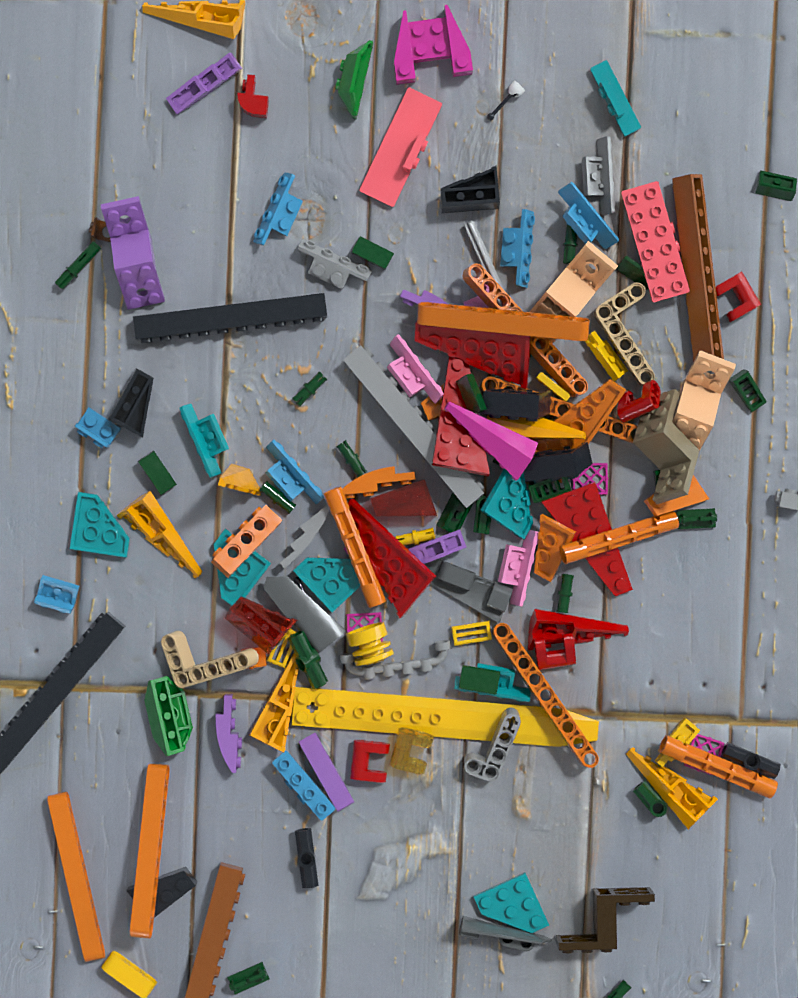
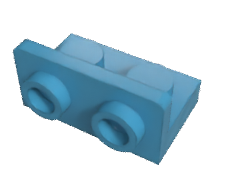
M88 407L80 421L75 425L80 435L85 438L89 435L95 439L93 443L102 449L104 446L109 448L121 430L120 427Z

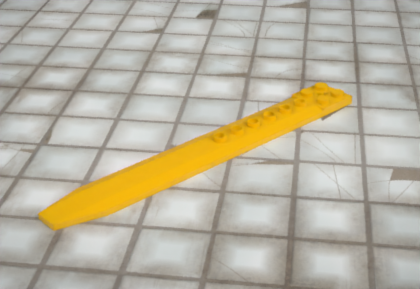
M296 687L292 715V725L492 741L503 712L507 708H515L519 712L521 723L513 743L554 747L567 746L559 731L540 706L321 688L312 689L309 687ZM311 702H315V706H318V710H314V713L307 709V705L309 706ZM552 708V715L555 717L559 716L561 709ZM568 711L588 742L597 741L599 721ZM512 716L511 719L508 718L509 727H510V722H511V720H512V719H515L514 716ZM568 721L562 725L564 732L568 733L572 729V725ZM502 733L500 735L501 739H507L509 737V734ZM579 737L573 741V744L583 743Z

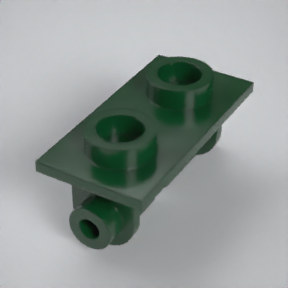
M715 508L677 510L678 529L716 527L717 514H715Z
M263 962L227 977L230 983L229 987L234 994L270 980Z

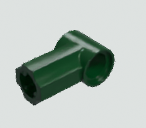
M487 496L480 497L476 502L473 532L490 533L491 518L481 511L479 505L481 500L488 498Z
M645 780L632 790L652 815L662 817L666 814L667 805ZM655 803L662 804V810L658 813L653 811Z

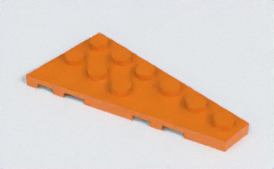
M609 379L554 420V422L586 432V439H531L538 442L535 452L549 449L553 451L564 450V446L569 445L571 449L578 448L584 442L589 444L626 389Z

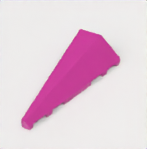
M448 402L444 410L446 412L449 411L457 419L456 422L459 425H463L469 431V435L500 463L499 466L502 469L505 468L512 475L511 478L517 481L532 460L538 442L452 402Z

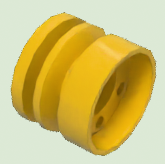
M384 622L363 626L346 633L349 646H359V649L352 653L353 657L362 656L354 661L356 666L375 664L394 654L392 648L383 649L391 645L390 641L381 642V638L388 635Z

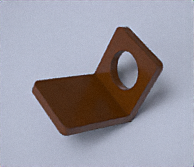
M95 217L94 222L90 224L89 233H91V237L94 239L111 242L110 237H104L102 233L103 229L107 227L105 221Z

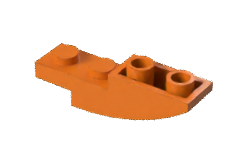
M395 466L381 468L354 479L342 490L346 498H354L356 493H363V497L373 496L374 491H378L377 483H381V487L393 486L392 482L400 481V485L412 484L411 480L415 479V472L395 474Z

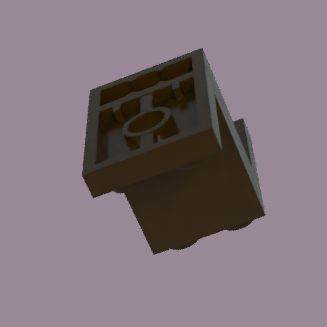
M650 887L593 888L594 934L556 935V944L559 951L567 954L574 953V950H581L582 953H592L593 950L609 953L612 952V949H617L616 903H619L621 906L631 905V902H638L639 905H650V902H655L654 892Z

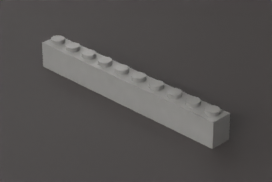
M360 345L343 361L462 504L468 508L484 494L482 491L484 486L478 479L474 481L470 477L472 473L432 465L436 435L433 432L435 430L434 426L429 421L425 422L420 417L423 413L417 406L412 407L409 404L411 399L404 391L399 392L396 388L398 383L392 376L388 378L384 374L386 369L380 362L375 363L372 359L373 353L367 347L363 349Z

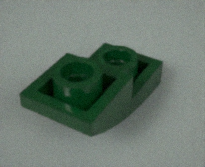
M154 450L138 460V463L160 495L177 485Z

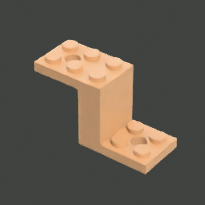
M588 241L530 312L576 317L618 265ZM589 264L594 265L596 269H592ZM548 338L552 344L556 341L554 338Z
M699 351L680 387V395L672 423L699 450L714 426L721 393L736 367L735 363L703 351Z

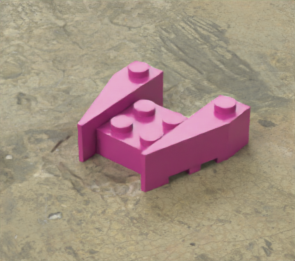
M444 5L445 17L413 22H408L407 12L403 10L394 58L396 85L415 83L414 63L451 58L453 77L472 75L473 66L470 49L448 5Z

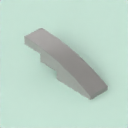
M328 505L300 526L305 533L290 544L294 552L280 562L284 569L314 539L330 512Z

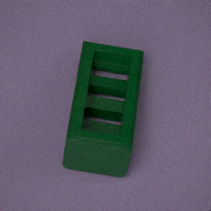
M743 369L729 379L732 387L751 413L767 403L749 371ZM748 384L750 385V386H749L748 388H746L745 390H742V388L745 387L746 385H748ZM751 391H754L752 395L746 397L747 394H749ZM758 396L759 399L751 404L750 401Z
M567 477L561 478L564 485L563 488L560 487L558 480L554 481L556 490H553L551 484L553 481H550V479H545L539 483L529 482V490L533 502H541L571 491L569 479ZM545 484H547L549 492L545 491ZM537 487H539L541 494H538Z

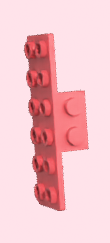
M412 88L407 89L360 187L361 193L391 207L395 206L412 168H417L420 161L417 157L420 151L424 152L427 147L428 141H426V138L442 107L441 102Z
M655 181L622 191V199L652 302L688 293L690 290L679 255L680 246L674 238V225L669 220L659 182Z

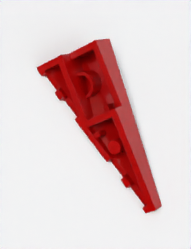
M534 609L529 621L528 650H534V638L544 637L546 648H551V644L563 643L562 634L572 633L574 644L594 641V638L602 636L605 639H609L611 635L615 634L627 636L629 628L627 625Z

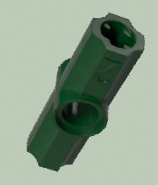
M304 631L290 635L288 640L297 656L295 662L298 668L305 673L312 689H317L327 684V677L320 665V655L311 647Z

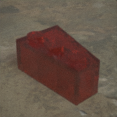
M425 479L370 498L376 516H437Z
M242 596L225 616L227 621L268 655L297 622L294 618L290 619L280 615V612H273L263 608V605Z

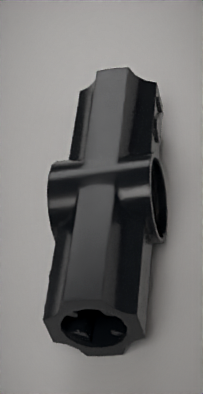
M729 742L724 745L721 758L772 779H775L780 771V763ZM754 756V764L747 765V758Z
M311 828L295 830L302 888L317 887L319 882ZM304 854H309L312 856V860L304 862L301 857Z

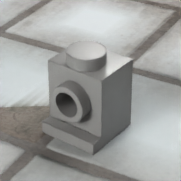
M785 489V492L776 491L774 502H777L776 507L798 511V494H796V490Z

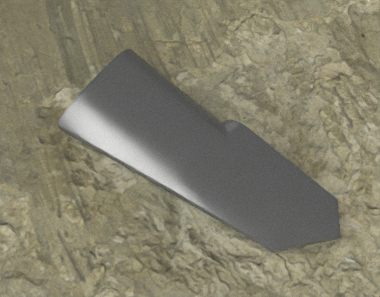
M441 559L424 564L436 575L435 579L431 582L433 586L500 623L510 600L512 588L480 577L470 570Z
M288 576L266 577L264 590L289 622L293 623L299 631H304L311 647L318 653L345 633L346 630Z
M467 916L462 917L459 928V935L477 940L479 934L499 937L502 945L521 951H530L535 944L552 942V939L544 935L530 933L510 926H500ZM521 941H523V942H529L530 944H529V945H522V944H521Z

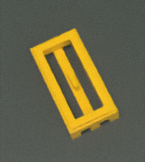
M543 372L536 376L535 379L561 400L567 401L570 398V394Z
M489 621L451 626L454 646L492 640ZM486 625V629L456 633V630ZM487 633L488 635L486 637L457 641V637Z
M283 625L281 626L268 657V662L285 668L293 650L291 644L283 663L279 661L289 636L297 631ZM286 631V637L276 660L272 658L283 632Z

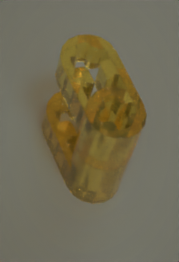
M399 728L390 766L415 774H424L427 763L424 760L410 757L412 745L431 748L434 736L409 728Z

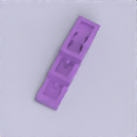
M228 53L198 76L192 77L168 96L166 100L175 113L179 114L239 72L242 67L233 54Z
M313 733L299 741L336 810L339 812L353 804L354 800L323 747L318 735Z

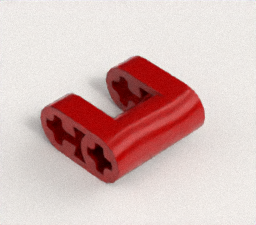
M743 272L716 286L717 297L732 288L741 303L740 306L725 314L729 322L761 305Z
M655 380L643 384L642 397L636 399L631 391H626L622 395L617 406V413L622 422H628L659 408L661 391Z
M572 633L562 634L564 649L547 652L544 637L534 638L536 662L539 670L576 664L575 644Z
M354 740L350 779L385 783L387 772L369 770L370 753L389 754L390 743Z

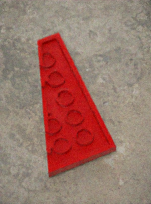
M416 321V342L434 350L443 351L450 357L459 358L465 361L464 363L489 374L498 375L508 382L512 381L521 385L520 387L527 389L531 336L420 325Z
M449 356L432 465L489 476L486 451L469 435V431L463 425H459L456 422L457 419L449 411L446 412L444 410L448 402L467 409L456 381L467 374H471L469 364L464 363L465 361L459 358Z
M596 482L541 501L555 521L576 531L572 542L612 530ZM618 547L585 558L614 596L633 590Z
M354 498L350 499L348 502L349 510L356 528L359 530L360 538L369 556L375 576L380 585L386 590L389 601L394 604L398 611L397 615L399 618H402L435 579L436 575Z

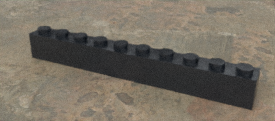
M325 293L133 316L135 338L137 341L141 340V344L151 343L152 339L160 338V341L172 340V336H179V339L190 338V334L197 333L198 336L210 335L209 332L217 331V334L229 333V329H236V332L248 331L247 327L254 326L255 329H265L270 324H274V327L286 326V322H293L294 325L305 324V320L310 319L313 322H322L328 316Z
M107 612L105 615L101 613L97 617L95 627L93 629L89 627L82 635L84 640L80 644L77 642L71 648L72 654L68 659L64 657L57 666L60 668L57 672L54 673L52 671L45 679L47 681L46 685L43 688L41 686L38 687L33 693L35 698L31 702L27 701L21 707L22 713L19 717L15 715L8 723L10 726L8 730L0 732V774L4 772L126 626L110 612Z

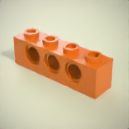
M267 505L262 509L258 507L251 514L253 518L249 522L245 520L238 529L241 531L236 536L232 534L225 541L227 545L223 549L219 547L212 556L214 558L211 563L227 578L281 524L282 519ZM254 523H261L263 530H256ZM247 536L250 539V543L244 544L241 541V537ZM228 550H235L237 557H230Z

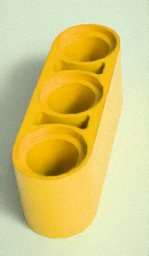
M114 950L101 966L107 974L141 998H147L157 985V981L152 976Z

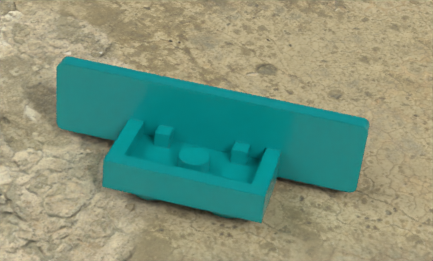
M605 60L591 67L590 71L599 87L598 92L602 99L605 98L608 104L607 109L610 115L614 116L623 135L628 136L639 130L641 125L608 61Z
M191 403L179 407L181 417L188 427L189 435L195 443L196 451L202 459L206 473L210 478L221 474L215 455L228 450L229 447L215 415L211 414L198 420Z
M481 663L477 664L478 668L500 671L496 695L460 689V676L455 677L454 689L459 691L491 695L501 699L509 698L519 702H530L531 691L529 688L513 686L515 669Z

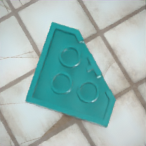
M504 468L481 511L524 540L533 525V516L530 515L529 505H531L529 490L526 489L524 472L515 481L511 478L512 475Z
M78 492L70 549L127 558L130 537L99 495Z
M225 529L214 543L215 551L219 547L223 549L227 545L225 541L232 535L230 531ZM228 550V555L235 558L237 557V552L235 550ZM254 551L229 578L217 568L221 598L237 609L271 565V562Z
M307 557L293 570L331 612L335 611L361 586L350 559Z
M526 872L473 896L481 915L530 933L549 926Z

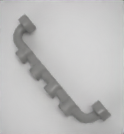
M450 640L436 641L435 649L440 651L438 657L414 661L407 660L399 663H385L377 666L370 665L356 668L352 664L356 660L352 653L341 654L340 661L345 663L346 669L351 674L364 675V679L375 678V673L382 672L384 677L393 676L394 671L402 670V674L413 673V668L420 667L422 672L431 671L432 666L441 664L445 660L447 650L451 649Z

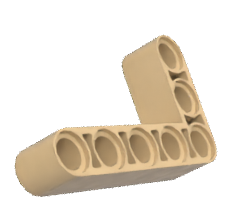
M633 283L599 305L594 311V316L636 382L643 386L645 382L641 380V374L643 372L648 373L650 376L649 381L655 380V374L617 316V314L642 299L646 293L645 287L641 283ZM633 287L640 289L641 294L639 297L632 295L631 289ZM616 298H622L624 300V307L620 308L616 306ZM600 308L608 310L609 315L607 318H602L599 315ZM611 324L618 326L619 332L617 334L610 332L609 327ZM621 340H626L629 343L628 350L620 348ZM632 356L639 358L640 363L638 366H633L630 363Z
M174 631L163 636L161 639V645L174 683L179 688H185L247 669L257 664L259 660L257 651L249 648L195 665L183 632Z

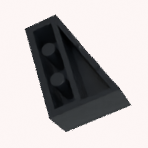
M497 165L482 173H476L472 177L442 187L440 189L442 213L499 209L500 197Z
M135 368L108 419L143 438L154 377Z
M487 389L483 391V400L487 410L483 411V414H488L490 418L508 416L510 420H518L519 417L526 418V421H538L539 418L550 413L551 390L539 393L533 392L531 389L526 391Z
M588 442L581 443L582 445L573 449L569 445L564 446V450L553 451L549 449L535 452L532 460L524 470L525 481L539 483L545 479L556 481L562 477H567L568 479L579 477L581 472L593 464Z
M187 867L158 877L154 918L196 886L197 880ZM135 885L129 886L126 890L132 899Z

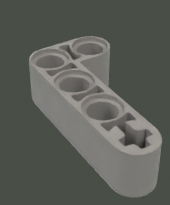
M507 708L503 712L485 757L476 753H469L464 757V768L469 775L489 782L498 779L521 723L519 712L515 708ZM512 716H514L515 719H512V720H511V722H510V727H509L508 718L511 719ZM502 733L509 734V737L507 739H501L500 735ZM496 750L502 751V754L500 756H494L493 752ZM470 761H475L478 763L474 767L468 766V763ZM491 767L494 768L495 771L493 773H487L486 769Z

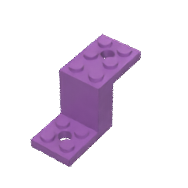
M139 196L101 204V210L111 239L114 270L127 309L165 302L156 271L152 238ZM123 215L129 216L126 219L120 218ZM141 288L146 289L145 291H138Z

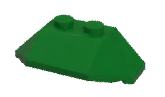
M371 40L348 53L345 60L342 59L340 71H343L341 79H337L335 90H338V96L352 118L356 120L373 49V41Z
M168 676L149 680L144 702L152 737L165 756L183 752L193 729L185 691L176 686Z

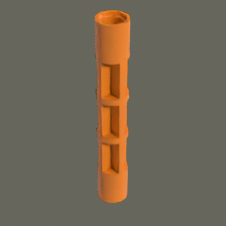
M340 486L323 493L350 557V562L356 572L368 607H375L386 602L379 581L371 566L369 556L360 538L359 530L356 528L342 487Z
M674 511L655 517L652 516L580 539L579 541L559 546L560 557L564 564H569L677 529L679 527V520Z
M668 735L661 741L659 753L769 799L774 796L777 790L778 782L762 774L759 775L757 772L690 744H683L682 741Z

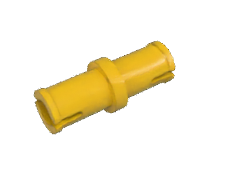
M433 527L421 531L412 530V533L396 535V539L404 546L410 544L419 545V542L435 539Z

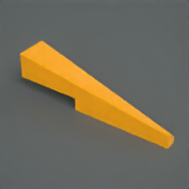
M222 0L221 4L209 3V1H179L178 5H167V2H161V5H149L148 2H144L142 9L143 13L235 39L241 29L245 0H239V3H228L227 0Z
M489 415L487 416L488 420L529 439H586V432L542 417L538 421H526V418L519 417L518 420H510L508 416H501V418H490Z
M232 463L222 474L218 483L222 487L261 496L262 493L259 491L260 487L251 470Z
M151 491L139 496L117 514L118 518H124L131 523L133 530L138 529L146 536L145 539L167 557L171 555L175 558L181 568L185 566L193 573L194 578L202 574L201 568Z
M295 652L292 654L248 734L281 752H285L289 721L299 671L295 662L297 657Z
M634 747L626 753L688 830L718 800L715 796L710 797L703 793V789L700 787L695 788L686 783L687 779L667 767H661L651 761L652 758L649 756L643 757L635 752Z

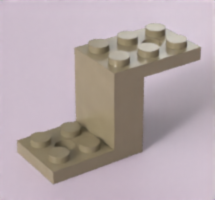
M676 389L660 394L659 408L640 416L633 443L661 470L653 496V501L656 504L688 495L700 451L672 423L680 395Z

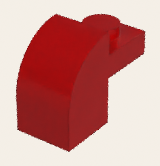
M247 74V80L243 79L242 91H245V93H237L239 104L246 114L252 117L267 119L269 97L254 94L256 77L255 75Z

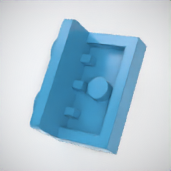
M42 575L34 603L43 608H51L61 613L71 614L76 604L80 586Z

